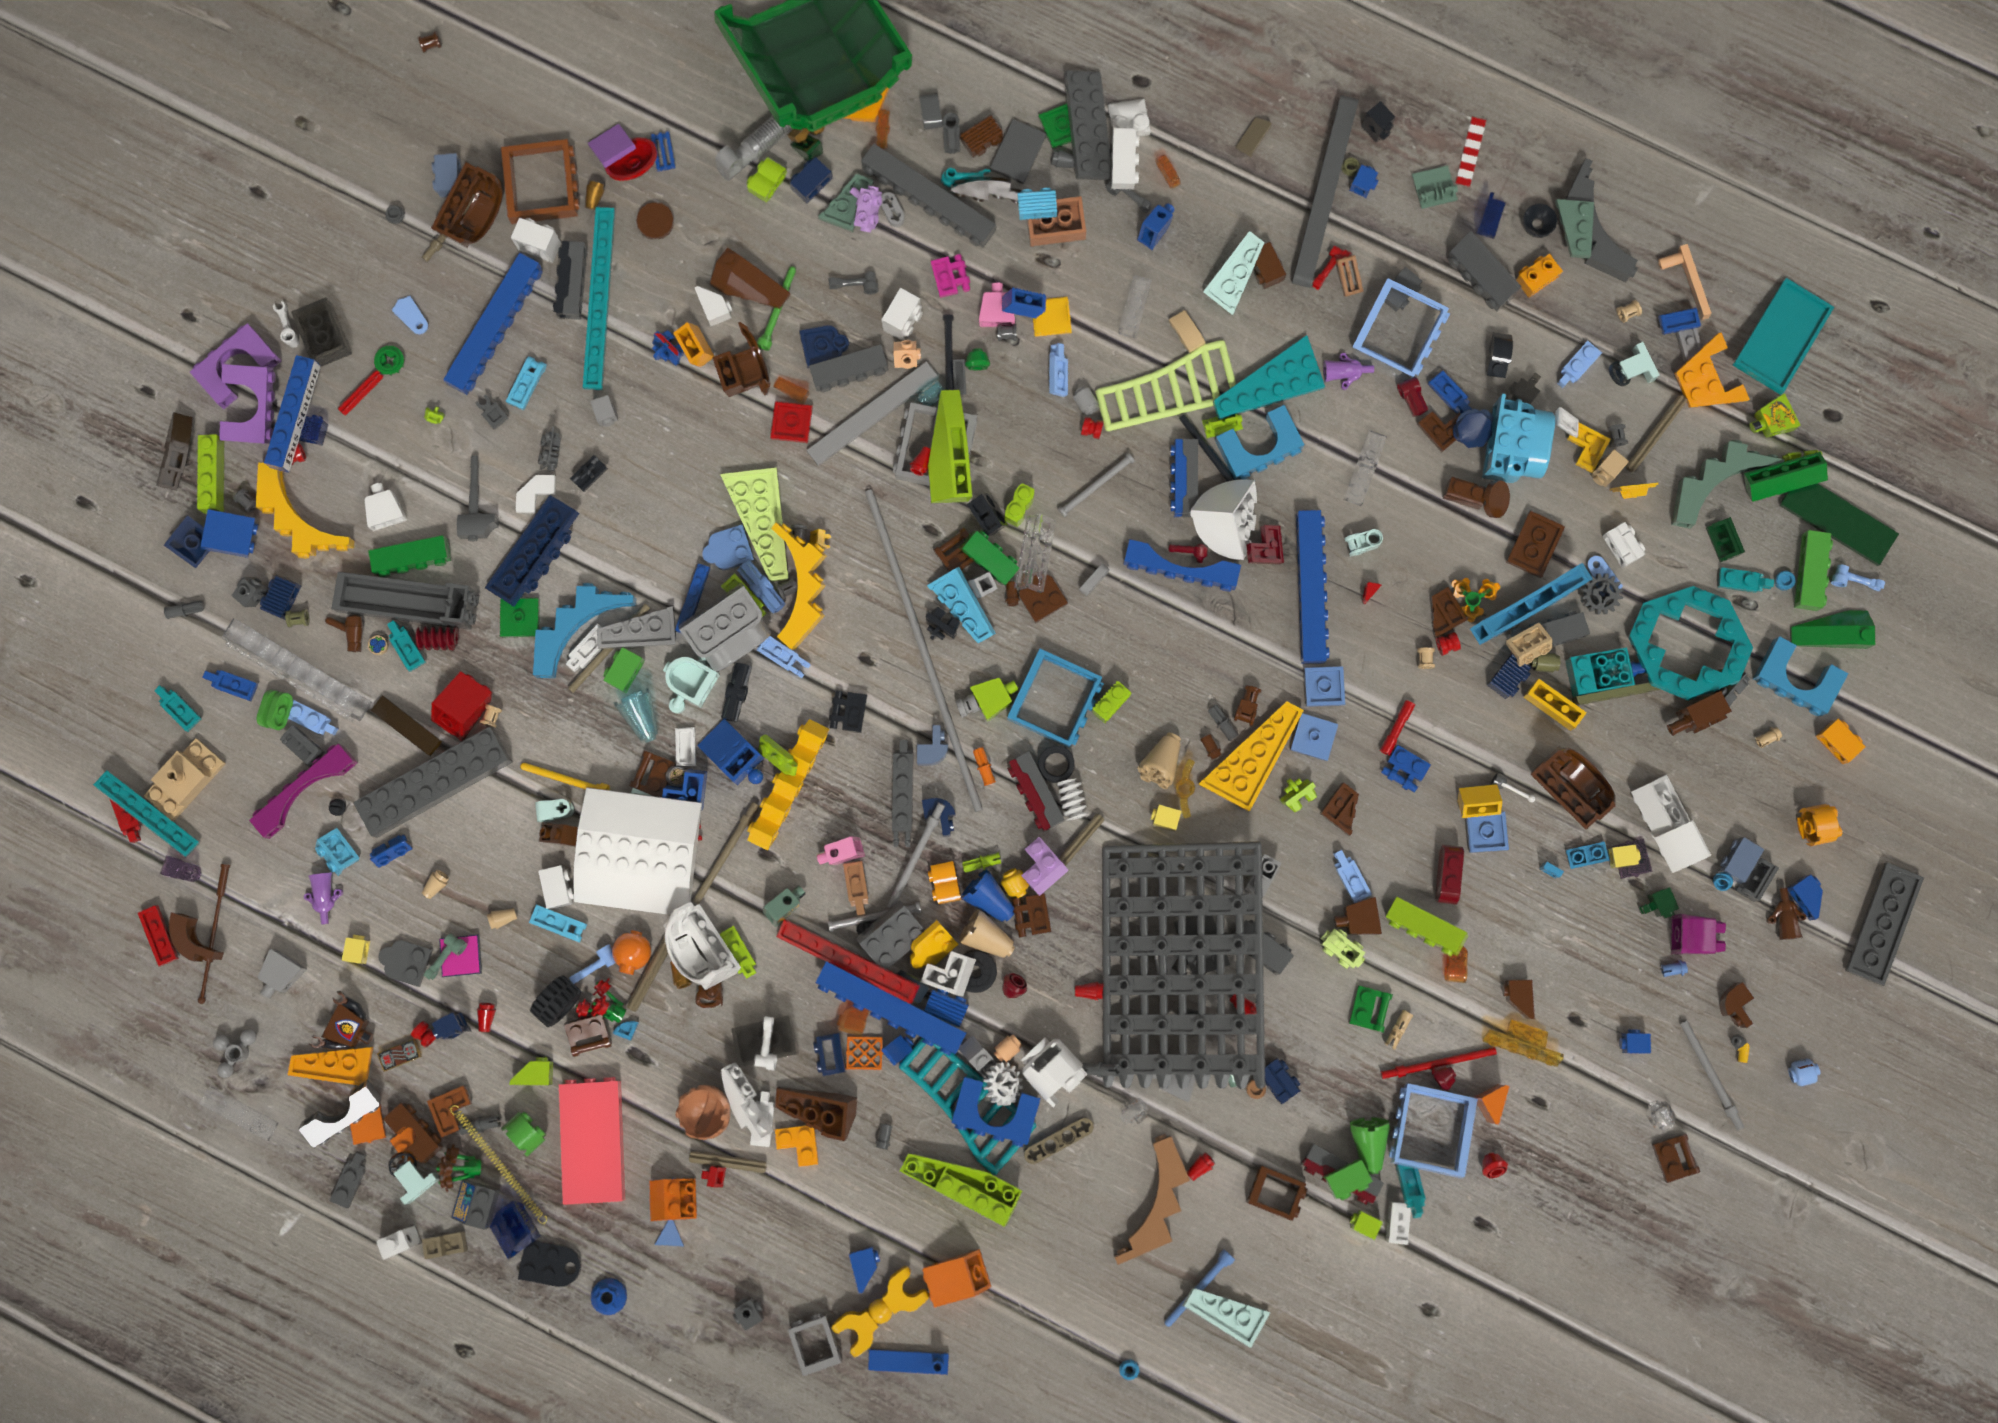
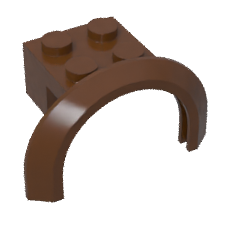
M738 322L741 333L746 338L750 349L734 355L731 351H727L712 357L723 391L728 397H732L759 386L761 392L766 396L771 384L762 353L750 329L741 322Z

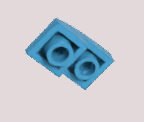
M1605 842L1566 850L1571 869L1610 861Z

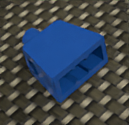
M1168 203L1164 207L1157 205L1142 223L1137 240L1153 250L1171 224L1172 213L1175 211L1174 207Z

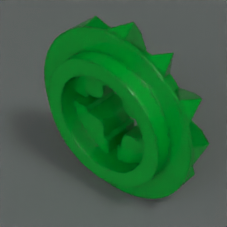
M385 346L377 351L374 357V364L380 373L392 376V374L399 373V370L404 367L405 358L397 347ZM386 355L393 359L392 361L394 366L390 365L389 363L386 364Z

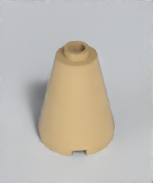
M977 909L970 917L968 926L963 928L959 942L962 945L1002 958L1010 956L1015 948L1013 946L1014 941L983 911Z

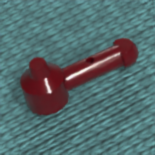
M1201 543L1194 546L1169 544L1168 546L1169 552L1193 554L1197 558V563H1202L1203 559L1208 555V546Z

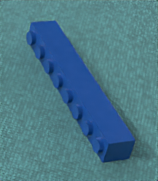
M522 253L518 254L443 380L447 385L465 395L474 389L476 379L479 375L483 374L485 364L488 359L490 360L494 356V349L497 344L503 341L506 329L512 326L515 314L522 309L523 301L526 296L531 294L535 281L540 279L542 267L538 262Z
M1321 510L1298 511L1296 514L1301 664H1324L1327 661L1326 658H1329L1330 655L1329 647H1326V640L1329 639V629L1325 628V621H1328V609H1325L1324 602H1327V591H1324L1327 573L1323 572V565L1326 564V553H1323L1322 546H1325V534L1322 535L1325 517L1321 516Z
M828 962L825 963L815 982L818 984L817 989L825 993L831 991L836 994L835 998L843 1002L846 999L853 1002L852 1006L860 1011H863L864 1008L871 1011L870 1016L878 1020L882 1017L888 1020V1025L896 1029L899 1026L906 1029L905 1034L913 1038L916 1035L922 1037L923 1043L931 1047L934 1044L941 1047L939 1051L948 1056L951 1053H957L966 1035L964 1031Z

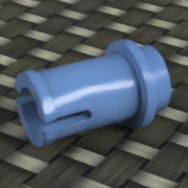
M1679 960L1678 963L1661 965L1663 977L1678 974L1683 976L1684 973H1688L1685 961Z

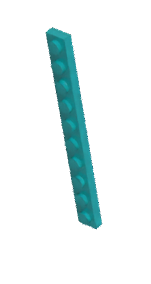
M596 207L583 374V389L603 390L615 208Z

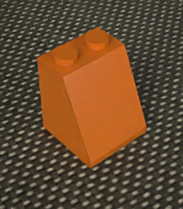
M980 1249L923 1268V1278L927 1283L929 1298L933 1302L934 1308L975 1297L991 1288Z

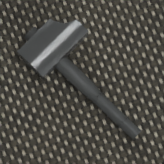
M471 456L469 514L457 516V536L460 539H468V541L472 542L478 541L479 538H488L494 529L499 528V518L496 514H478V456Z

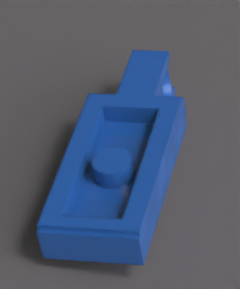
M1443 370L1428 382L1433 391L1456 414L1472 410L1468 405L1470 403L1468 396Z
M217 670L216 674L205 671L202 677L212 681L211 686L215 689L248 701H252L258 684L222 670Z

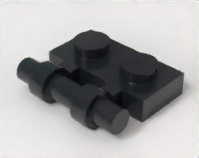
M835 691V696L832 698L831 703L833 704L832 714L829 715V728L837 730L838 722L843 723V731L862 733L867 695L848 692L847 699H842L843 692ZM842 705L846 706L844 716H839L840 707Z

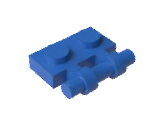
M1397 745L1387 761L1393 765V768L1390 770L1384 767L1381 773L1386 775L1390 781L1394 780L1401 784L1405 790L1409 789L1415 793L1418 786L1412 783L1413 779L1421 782L1431 764ZM1398 770L1408 774V777L1405 779L1397 774Z

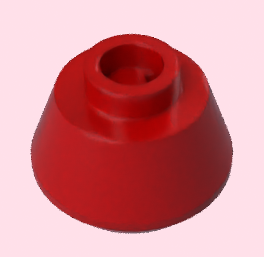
M1488 1153L1484 1156L1482 1160V1174L1485 1177L1497 1178L1507 1171L1508 1163L1499 1154Z

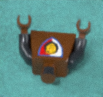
M337 991V994L342 997L339 1000L332 997L334 1003L338 1006L321 1036L325 1039L322 1040L319 1036L313 1035L312 1037L317 1038L318 1042L315 1045L310 1044V1046L313 1048L321 1046L324 1049L340 1051L348 1050L351 1046H357L359 1041L369 1044L374 1034L365 1030L369 1021L366 1019L363 1008L351 998H345L342 991Z

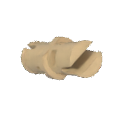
M1402 1010L1384 1045L1388 1046L1392 1039H1394L1391 1049L1396 1050L1409 1022L1413 1018L1411 1013Z

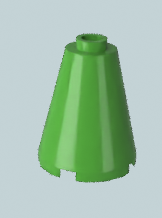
M1371 1117V1120L1365 1121V1118H1359L1350 1121V1130L1359 1159L1363 1161L1369 1174H1378L1383 1168L1390 1127L1389 1121L1384 1118Z

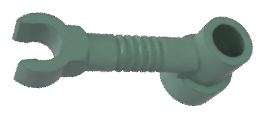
M452 933L448 934L444 939V943L447 946L423 976L429 980H434L440 967L451 952L457 956L464 952L468 945L464 940L458 939Z

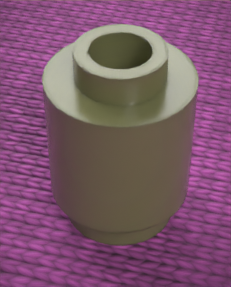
M1555 653L1540 655L1530 665L1534 671H1558L1560 668V656Z

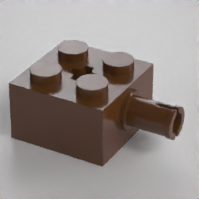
M1719 691L1676 712L1679 720L1668 724L1667 729L1672 736L1684 730L1686 733L1693 731L1695 734L1710 727V724L1712 726L1728 718L1726 714L1732 711L1724 695Z

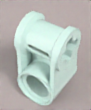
M1372 529L1345 537L1344 540L1348 543L1350 549V557L1377 549L1383 540L1382 533L1379 530ZM1374 535L1378 538V542L1371 543L1368 537Z
M564 799L535 802L537 822L568 818L574 813V805ZM564 805L567 806L564 812L560 811V808H563Z

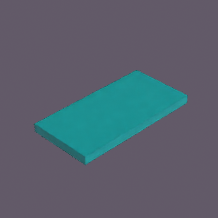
M1785 278L1734 361L1733 366L1782 395L1832 313L1834 306Z

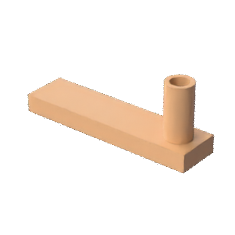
M1688 244L1680 246L1678 253L1658 259V264L1661 270L1678 264L1683 265L1701 320H1705L1710 317L1711 310Z

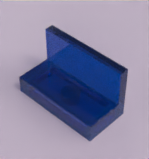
M1490 192L1486 200L1476 234L1492 239L1496 236L1506 202L1493 199L1494 192Z

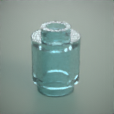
M938 380L931 381L917 392L919 395L917 399L921 405L931 406L939 400L940 391L945 389Z

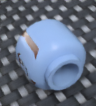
M1806 1058L1792 1062L1791 1068H1788V1073L1792 1083L1802 1087L1816 1083L1818 1075H1820V1069L1817 1063L1814 1064L1812 1060Z

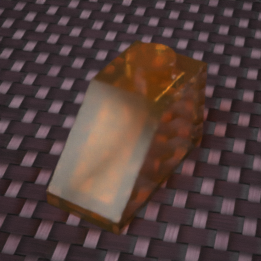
M854 1007L845 1010L843 1015H839L837 1026H840L839 1030L862 1037L870 1011L865 1008L863 1011H860Z

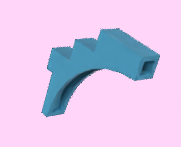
M1581 563L1530 595L1482 620L1470 628L1479 645L1531 618L1543 609L1557 603L1591 581L1592 577L1584 564Z
M583 583L582 586H577L575 608L571 605H562V608H556L555 630L551 627H542L541 630H536L533 676L536 678L556 679L558 663L562 652L576 631L590 619L601 613L620 607L636 606L634 595H631L630 592H620V595H612V592L602 591L599 594V589L591 583Z

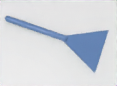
M673 1220L667 1222L655 1245L684 1246Z

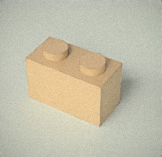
M1614 449L1594 470L1591 476L1595 483L1606 487L1629 461Z

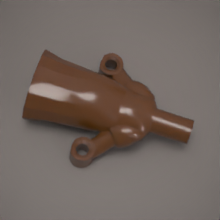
M1781 888L1779 889L1781 901L1775 906V911L1766 921L1768 924H1773L1779 916V940L1803 938L1798 921L1805 920L1806 915L1797 909L1798 907L1795 902L1789 900L1788 889Z

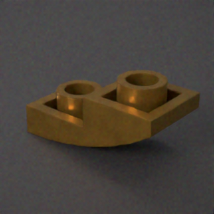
M825 127L814 132L808 131L807 128H802V130L792 129L787 136L790 140L799 143L808 137V133L813 135L820 134L824 131Z

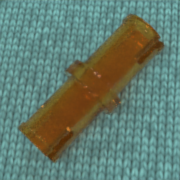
M886 109L878 111V125H876V145H880L882 149L888 147V133L890 132V111L887 110L886 113Z

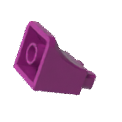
M1687 914L1673 915L1671 954H1716V952L1725 951L1726 943L1725 941H1717L1716 933H1725L1726 923L1716 921L1713 918Z

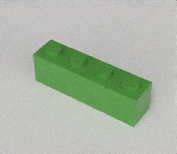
M1808 530L1802 534L1794 608L1818 611L1826 605L1827 595H1825V588H1827L1829 583L1827 570L1831 565L1829 551H1831L1833 546L1831 533Z

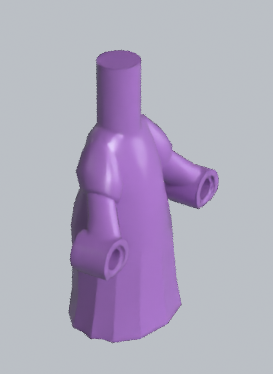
M1346 353L1340 354L1339 361L1324 360L1323 362L1325 382L1348 378L1347 381L1341 384L1342 390H1347L1353 381L1361 377L1362 373H1374V365L1362 366L1358 360H1352L1347 357Z
M332 873L308 875L312 893H306L304 899L308 900L312 904L313 909L320 913L321 925L329 924L328 911L334 907L335 901L343 895V890H334V895L331 897Z

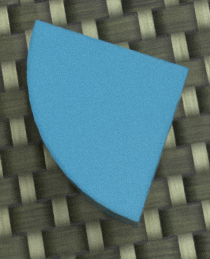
M624 1022L616 1027L612 1034L632 1041L639 1022Z

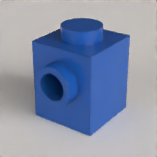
M1361 165L1349 191L1367 198L1370 190H1375L1379 182L1376 179L1379 172H1376L1371 166Z
M1628 1030V1033H1622V1037L1619 1039V1047L1622 1049V1053L1651 1054V1034H1640V1030Z

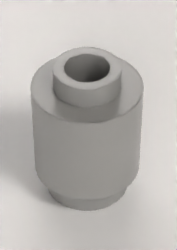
M1083 386L1074 392L1073 399L1086 416L1093 414L1099 409L1098 401L1089 387L1084 388Z

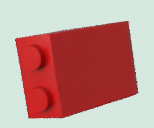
M460 671L432 702L431 721L460 741H463L485 711L486 704H490L492 692L486 685L476 682L471 675Z

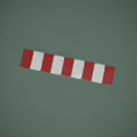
M1476 117L1471 119L1456 184L1468 187L1471 185L1486 124L1484 119Z

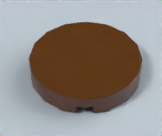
M648 203L637 214V227L642 235L648 239H663L673 229V214L662 203Z
M1491 481L1485 489L1483 500H1486V505H1484V510L1490 518H1501L1508 509L1510 491L1507 483L1504 481Z

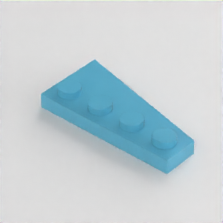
M959 567L927 585L930 590L937 594V598L951 610L950 613L961 621L962 626L977 643L996 634Z

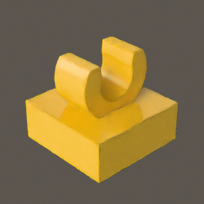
M817 529L810 532L809 542L814 544L817 542L824 549H828L830 545H826L824 541L825 539H830L831 535L825 534V530Z

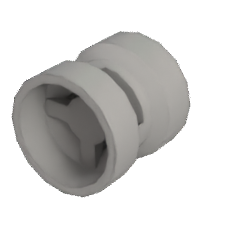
M973 693L967 695L964 699L959 698L955 700L961 718L966 717L968 713L980 711Z

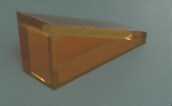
M781 377L777 379L773 386L802 404L805 403L809 396L808 390Z

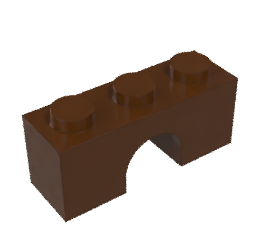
M400 1103L383 1120L395 1134H401L405 1129L412 1128L416 1133V1139L408 1149L420 1163H427L444 1147L440 1143L442 1139L435 1132L432 1134L428 1129L429 1124L415 1114L417 1111L410 1103Z

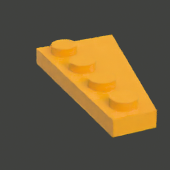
M373 1047L293 1055L290 1058L288 1075L360 1085L368 1080Z

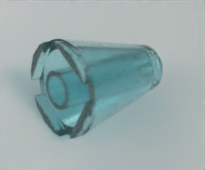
M649 687L645 688L646 693H642L640 690L622 698V703L620 704L617 701L613 702L616 709L640 741L645 740L646 743L656 739L655 735L658 734Z

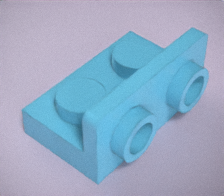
M337 828L316 841L315 850L320 857H324L327 861L328 869L332 873L335 872L337 876L342 873V870L359 860V856Z

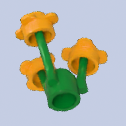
M1463 578V580L1459 581L1453 580L1451 586L1454 589V597L1466 596L1465 601L1467 605L1463 606L1462 610L1469 622H1474L1475 618L1484 614L1483 608L1479 607L1481 598L1485 597L1495 600L1497 598L1496 593L1500 589L1499 583L1490 582L1489 579L1482 581L1483 585L1479 592L1471 591L1468 578Z

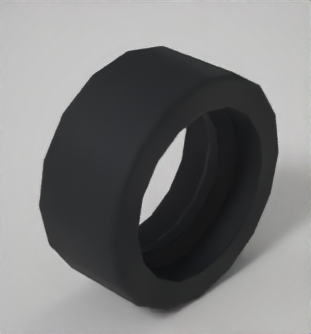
M1062 746L1046 748L1041 753L1038 761V769L1042 777L1052 783L1067 780L1072 775L1075 765L1072 753ZM1054 753L1063 755L1068 762L1067 770L1059 776L1050 774L1045 767L1047 757Z

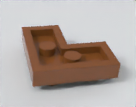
M465 1085L427 1101L441 1138L461 1129L459 1128L456 1115L453 1114H455L454 1111L472 1104Z

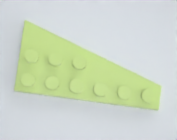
M777 468L720 474L769 581L789 580L785 541L771 529L775 523L783 524Z

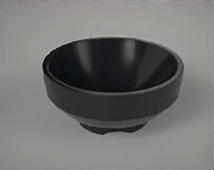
M1534 204L1524 213L1523 227L1532 237H1546L1557 226V215L1548 205ZM1540 220L1543 227L1536 229L1533 227L1532 222Z

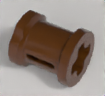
M436 31L431 35L418 37L424 53L435 47L441 48Z

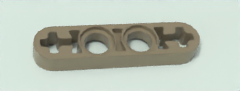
M1081 1118L1031 1145L1025 1150V1160L1030 1164L1039 1163L1092 1133L1094 1129L1093 1122L1088 1118ZM1082 1121L1090 1123L1089 1131L1081 1130L1078 1132L1081 1136L1077 1138L1072 1126L1076 1125V1129L1082 1126ZM1066 1130L1073 1133V1139L1069 1142H1065L1062 1139V1133ZM1053 1140L1056 1143L1055 1150L1047 1151L1045 1149V1142ZM1041 1144L1042 1150L1046 1155L1042 1156V1153H1039L1036 1156V1160L1029 1159L1027 1157L1030 1155L1029 1151H1038L1039 1148L1037 1146Z

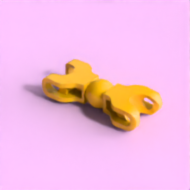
M903 1266L890 1276L887 1291L882 1295L881 1299L872 1301L868 1309L866 1308L861 1312L847 1311L832 1324L831 1329L836 1334L847 1328L857 1332L859 1337L850 1348V1354L853 1357L859 1356L871 1346L874 1331L879 1327V1324L888 1322L893 1313L895 1315L902 1310L907 1312L915 1311L929 1299V1292L925 1289H921L914 1294H908L903 1290L902 1285L911 1274V1269L908 1266Z

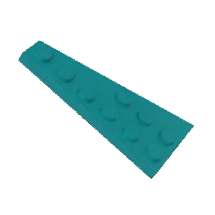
M1308 336L1303 337L1213 401L1218 420L1324 389L1325 384Z

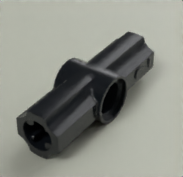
M743 663L735 664L731 682L728 683L725 692L726 701L721 715L722 719L738 722L742 704L747 697V685L752 666Z

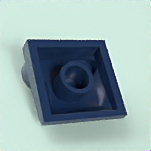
M188 515L164 544L166 548L194 568H197L209 553L208 550L201 549L204 527Z

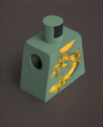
M799 885L792 891L788 888L764 906L763 914L776 928L800 906L799 900L806 895L805 891ZM789 901L791 904L785 905L783 902Z

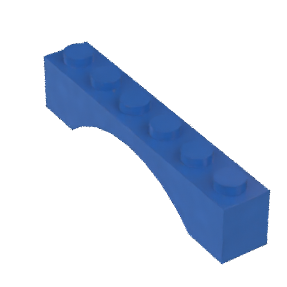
M1129 539L1124 565L1131 570H1138L1139 568L1146 570V573L1152 575L1161 573L1164 574V577L1175 579V577L1183 578V581L1187 583H1194L1196 581L1205 587L1218 586L1220 590L1227 592L1236 589L1241 568L1240 564L1221 561L1214 565L1200 568L1182 567L1163 559L1148 543Z

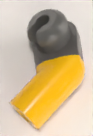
M1733 1036L1731 1043L1739 1052L1737 1062L1748 1063L1749 1044L1742 1036Z

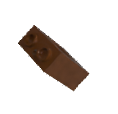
M1260 1165L1246 1203L1293 1221L1294 1217L1297 1218L1300 1213L1301 1207L1298 1205L1300 1200L1305 1198L1308 1188L1305 1187L1306 1183ZM1267 1174L1298 1185L1289 1213L1257 1202Z

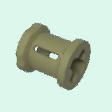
M307 609L298 612L286 611L285 619L289 628L293 627V625H309L310 618Z

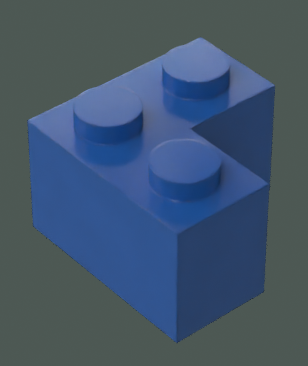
M686 770L683 787L667 785L663 788L662 797L702 803V811L704 808L708 771Z

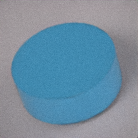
M1782 571L1774 579L1776 587L1783 591L1792 588L1796 581L1795 576L1790 571Z

